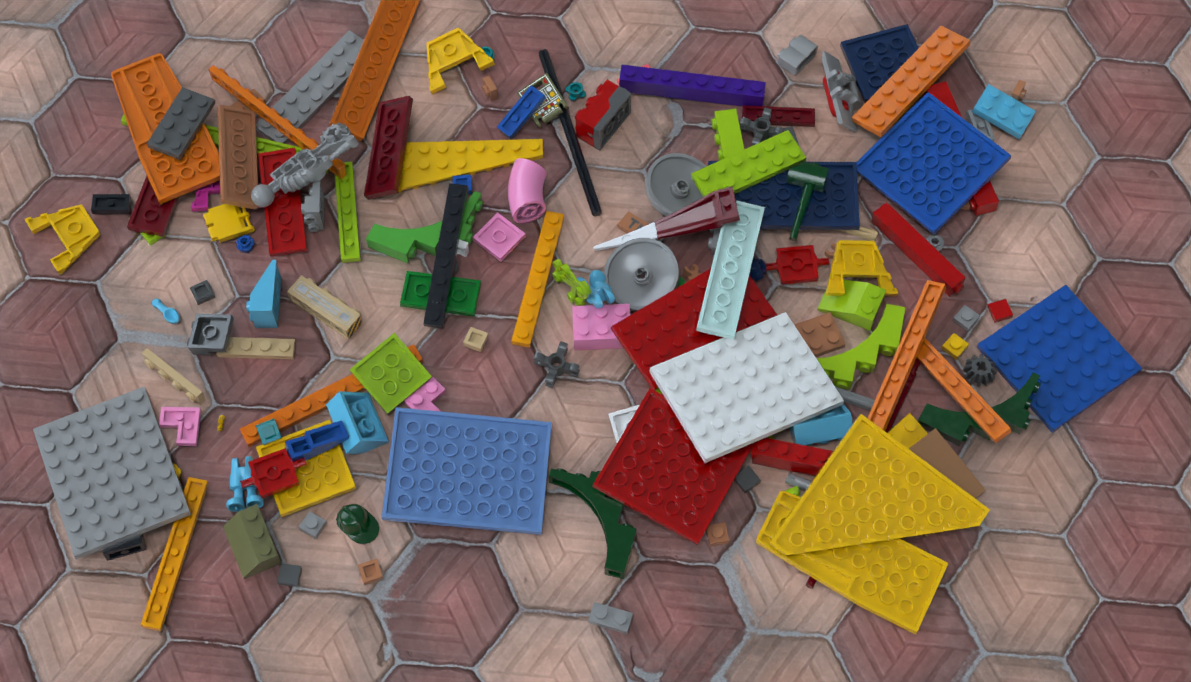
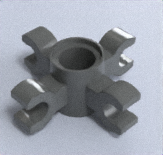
M765 107L762 117L757 118L754 122L742 117L740 130L753 132V145L784 132L782 127L770 126L772 109Z
M560 341L557 352L552 353L549 357L539 352L535 353L533 358L535 360L534 364L548 367L549 373L545 379V386L553 388L556 377L563 375L564 372L573 377H578L580 365L565 362L564 357L568 351V343ZM554 363L561 364L560 366H553Z

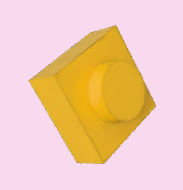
M953 333L942 345L941 349L957 360L968 348L969 343Z

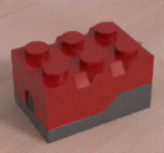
M608 79L604 84L598 86L596 96L588 98L585 104L586 108L578 110L575 115L577 138L599 151L631 114V93Z

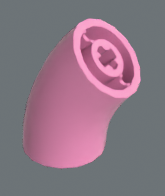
M523 158L515 160L508 183L510 211L513 220L521 224L535 221L546 210L543 186L547 172L539 164Z

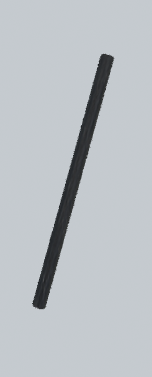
M547 49L540 50L539 57L544 72L549 75L563 97ZM561 104L559 106L563 113L559 117L593 216L601 215L602 210L568 109L566 110Z

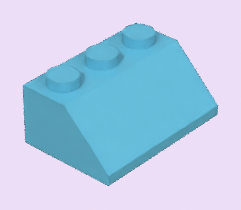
M339 391L326 404L333 423L342 420L349 439L342 442L346 454H362L389 442L369 393Z
M843 403L839 407L789 427L792 441L795 444L810 446L813 443L824 444L834 439L842 440L852 426V417L850 411Z

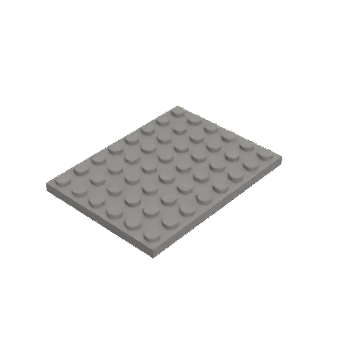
M145 387L33 429L76 560L191 515Z

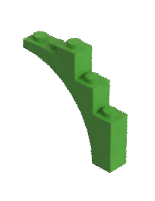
M474 191L465 205L459 239L468 242V244H471L473 241L472 226L475 222V215L482 210L484 204L482 195L479 192ZM442 221L414 229L388 228L374 224L366 238L368 248L405 263H409L410 259L415 257L417 249L436 256Z

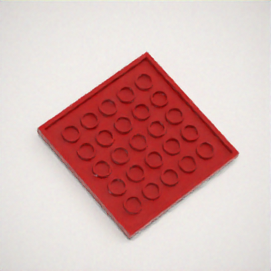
M649 388L592 487L698 545L751 451L753 444L704 463L664 395Z

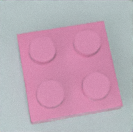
M497 212L473 236V241L502 262L526 237V234Z

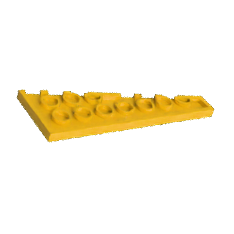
M543 139L406 142L398 193L413 188V190L418 189L419 186L427 184L435 185L443 180L451 181L453 176H472L477 172L485 170L489 172L493 168L501 166L504 168L509 167L510 164H514L515 160L519 158L531 161L542 159Z

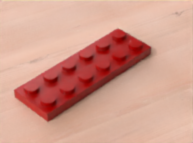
M288 148L258 153L261 183L266 185L271 183L273 178L270 174L296 154V149ZM280 189L274 193L275 197L271 205L264 207L270 257L308 251L304 215H302L301 189L294 192L288 191L286 194Z

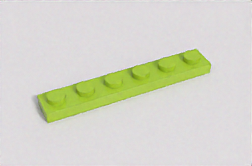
M352 161L343 162L345 164L346 176L342 180L335 175L342 263L361 261Z

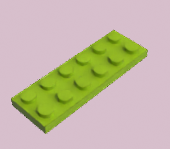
M789 130L691 173V179L703 197L713 191L731 186L733 187L734 194L789 170L790 167H795L803 161L806 162V156Z

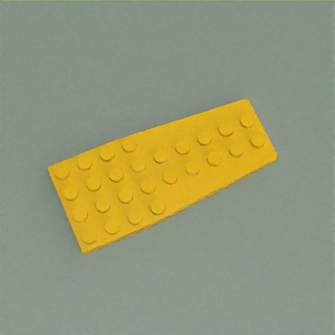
M780 491L756 538V544L856 605L916 635L948 566V562L900 538L784 556L768 543L801 497L786 491Z

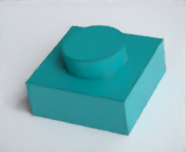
M274 418L255 425L263 445L282 438Z

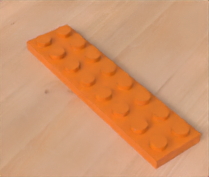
M940 26L852 116V122L882 137L970 46V40Z

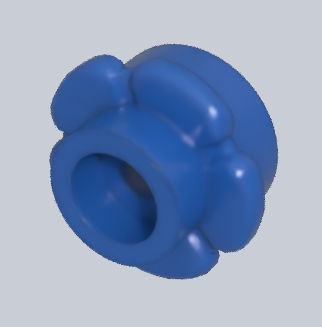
M243 235L236 241L237 249L243 253L250 252L255 243L254 239L249 235Z

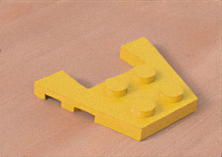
M459 27L426 43L427 61L429 64L428 76L430 79L429 89L432 95L447 88L440 73L474 57L480 71L495 65L493 59L483 49L478 47Z
M82 204L60 209L56 213L40 214V217H27L24 219L33 234L51 225L67 250L50 259L59 275L101 235Z
M839 240L836 243L826 296H843L845 294L843 277L877 278L878 287L886 289L885 296L896 297L898 295L897 288H894L891 282L892 277L890 273H887L883 265L884 260L875 241Z

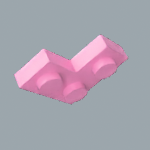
M432 377L404 400V404L409 409L440 411L433 403L446 393V389Z
M161 407L159 426L160 428H178L177 446H197L201 409L196 407Z

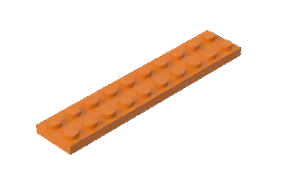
M380 0L329 122V126L332 124L336 125L339 122L345 124L357 140H363L420 0Z

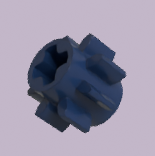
M753 256L749 275L752 279L758 281L766 274L767 268L762 259H755Z

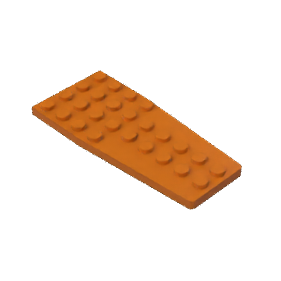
M157 53L112 71L111 76L140 162L159 203L162 204L219 181V152L204 123L181 160L150 149L147 146V142L182 89L163 55Z

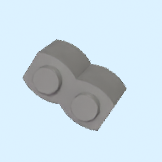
M799 35L797 38L794 37L790 41L789 46L786 49L783 48L778 54V64L793 75H797L815 57L818 46L803 35Z

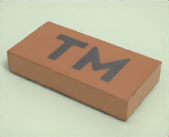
M628 211L617 224V227L628 234L649 224Z

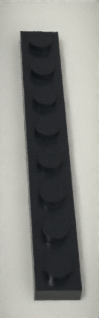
M449 183L423 323L426 327L443 328L469 189L468 185Z

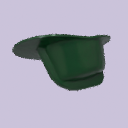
M349 504L343 506L337 514L336 521L338 527L354 542L367 544L378 536L379 524L375 517L364 507L358 504Z

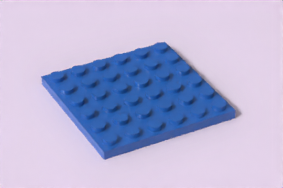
M928 92L856 163L859 176L935 235L1011 159V155Z
M1064 285L977 345V348L986 358L990 356V362H995L997 371L1016 392L1026 384L1033 372L1040 375L1038 382L1041 385L1037 393L1032 392L1030 399H1032L1030 408L1052 433L1142 370V367L1067 285Z

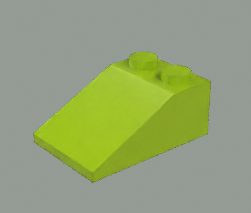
M844 279L845 294L843 296H826L825 291L817 308L818 311L825 314L831 312L833 317L871 331L886 294V289L871 283Z

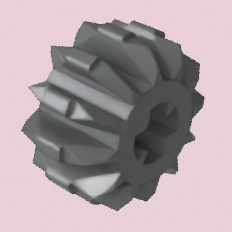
M974 354L971 359L966 360V366H964L963 371L966 373L965 379H971L970 385L975 382L978 387L981 386V383L987 386L989 382L994 381L997 369L995 368V362H990V356L983 358V354H980L978 358Z

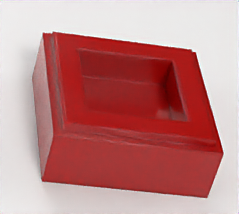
M1006 299L989 303L987 306L994 323L1013 317Z

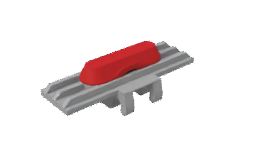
M824 51L822 52V62L826 75L823 78V85L830 112L834 117H837L838 124L848 128L850 131L857 132V126L852 122L853 109H860L863 106V102L859 98L856 78L851 73L849 75L843 73L839 59ZM845 85H848L849 88H850V91L847 90V89L844 90V86H845Z

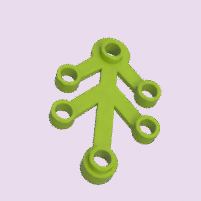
M560 259L553 261L552 264L555 270L552 276L557 283L565 282L571 286V292L567 293V297L572 304L575 302L577 306H585V299L592 293L585 280L578 281L570 267L566 263L563 265Z

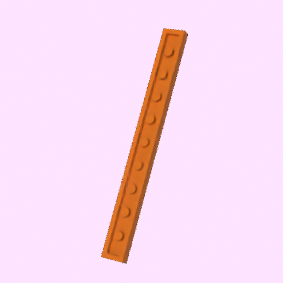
M213 65L208 69L213 81L301 149L313 150L319 146L313 138L309 139L300 128L296 129L292 126V123L287 118L283 119L279 116V113L274 108L270 109L266 106V103L261 98L257 99L248 88L244 89L235 78L231 79L222 68L218 69ZM337 158L332 161L333 165L328 170L342 180L346 176L345 164Z
M926 281L868 415V419L884 431L887 428L946 290V285L943 283Z
M415 345L407 347L417 360L423 363V359ZM351 374L240 428L241 434L248 447H251L261 442L255 425L274 418L279 432H282L327 410L326 404L339 391L363 392L366 389Z

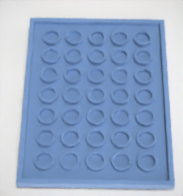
M396 407L382 520L541 535L552 422Z

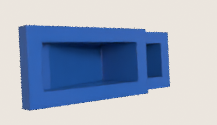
M341 420L306 431L304 436L286 441L285 448L292 461L303 457L305 460H308L349 439V436Z

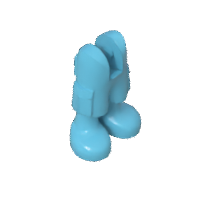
M594 270L590 273L589 287L592 293L585 299L596 308H602V302L605 300L609 304L615 300L612 288L605 282L606 276L600 270ZM577 277L580 282L585 280L582 277Z
M252 456L245 457V467H240L238 457L232 458L229 488L234 492V498L229 499L226 503V508L229 511L238 512L245 509L243 491L245 489L247 490V508L256 504L261 508L264 505V499L256 494L257 488L255 485L243 489L240 481L251 477V469L248 462L253 460Z

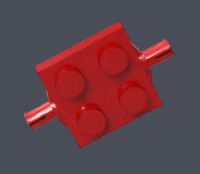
M813 245L776 248V263H765L766 271L777 270L781 285L817 282L819 279L818 266H829L830 264L829 257L817 258Z
M286 448L249 461L251 477L240 481L243 489L255 485L263 499L298 486L296 469L307 465L304 457L292 461L288 456Z

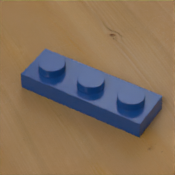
M531 85L499 123L497 128L512 139L545 100L546 96Z

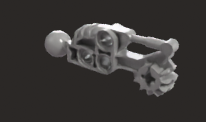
M340 122L336 125L332 124L331 127H327L326 131L322 132L320 137L321 144L313 150L302 149L270 174L273 178L271 183L255 186L251 192L253 203L258 207H267L274 201V193L281 189L286 194L288 191L300 190L310 182L321 180L325 176L326 170L333 165L332 161L348 149L357 147L359 142L345 124Z

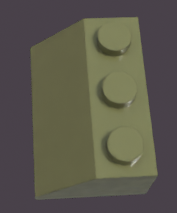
M258 504L238 511L223 526L243 579L281 564Z

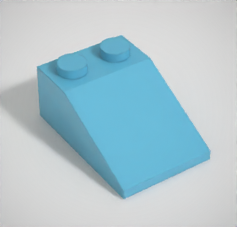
M276 260L271 261L251 292L250 301H247V312H250V321H253L255 328H278L282 277Z

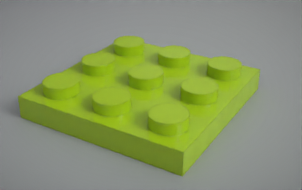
M395 333L349 370L386 414L390 413L432 377Z

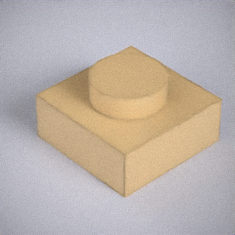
M470 327L463 341V346L481 352L489 337L488 333Z

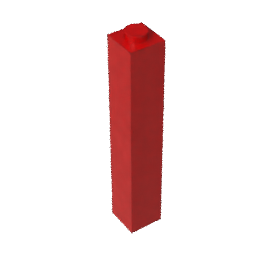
M887 202L873 212L871 222L932 281L945 284V293L949 297L954 293L958 294L964 288L963 284L966 277Z

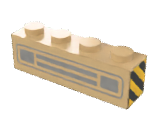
M301 275L287 291L291 302L348 340L362 324L361 313L356 308L348 307L341 298L338 297L336 299L326 288L321 289L311 278L306 279Z

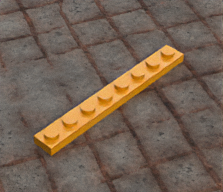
M546 211L511 340L513 345L531 347L565 218L564 214Z
M188 477L183 493L191 515L176 520L173 523L140 624L142 628L162 631L209 483L207 480Z

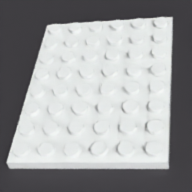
M786 312L736 332L734 339L723 337L652 366L649 370L704 463L811 419L844 403L843 398Z

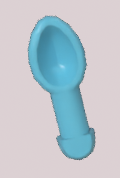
M157 298L152 301L153 307L163 313L164 319L167 322L176 324L180 321V315L174 308H168Z

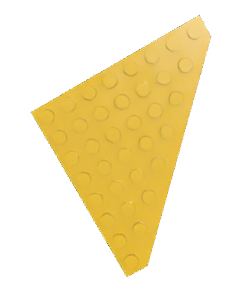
M860 414L768 544L784 556L971 528L980 526L990 509L864 415Z

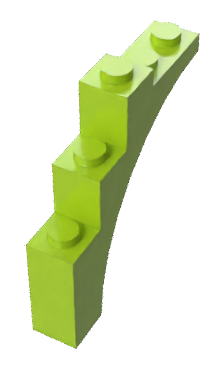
M886 304L882 319L866 340L842 354L816 358L829 379H833L832 383L834 386L851 390L855 369L863 373H874L878 353H882L885 356L895 355L900 342L905 307Z

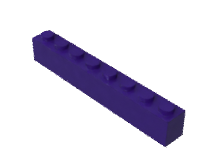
M621 65L619 86L625 88L630 93L742 107L743 105L763 106L766 82L630 65Z

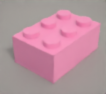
M630 303L603 305L602 308H596L593 305L572 306L574 351L623 348L610 328L630 316Z

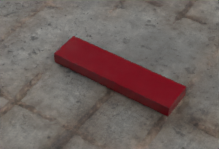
M747 105L742 107V117L748 118L753 122L757 118L762 117L766 107L772 109L770 125L815 127V108Z

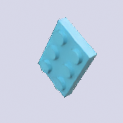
M988 84L972 110L974 114L1020 139L1036 112Z

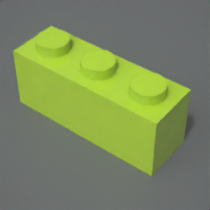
M737 110L715 111L711 124L712 129H716L714 139L715 145H719L717 154L720 161L744 150Z

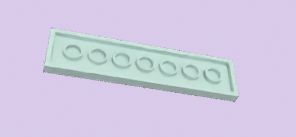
M737 200L740 220L723 224L721 227L696 331L734 339L765 208Z

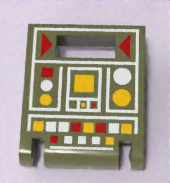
M547 73L517 92L521 98L531 85L535 88L542 84L544 85L538 91L544 94L546 98L531 115L539 128L542 125L538 119L541 118L547 124L563 113L559 105L562 104L566 110L569 109Z

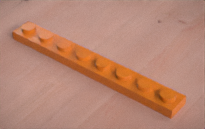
M925 338L917 359L995 443L1011 433V428Z

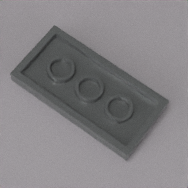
M182 87L147 142L148 148L181 160L214 107L215 100Z

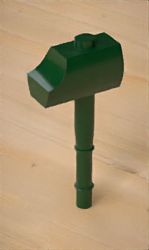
M803 161L800 165L790 167L786 183L804 187L797 215L791 228L792 231L789 237L791 241L797 240L813 190L820 192L824 190L829 168L822 167L819 163Z

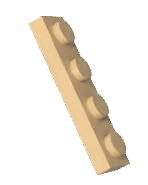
M230 337L226 352H217V356L225 358L294 360L296 341L295 339Z
M148 348L142 352L145 359L143 361L144 364L150 369H156L158 371L157 374L163 380L168 379L171 381V385L177 391L182 390L185 392V396L191 402L196 401L201 405L206 400L200 389Z

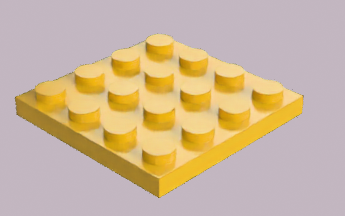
M324 421L267 444L257 446L259 458L284 449L286 441L304 436L306 431L331 424V421ZM340 444L322 454L305 460L307 465L296 469L299 485L273 495L281 517L356 490Z

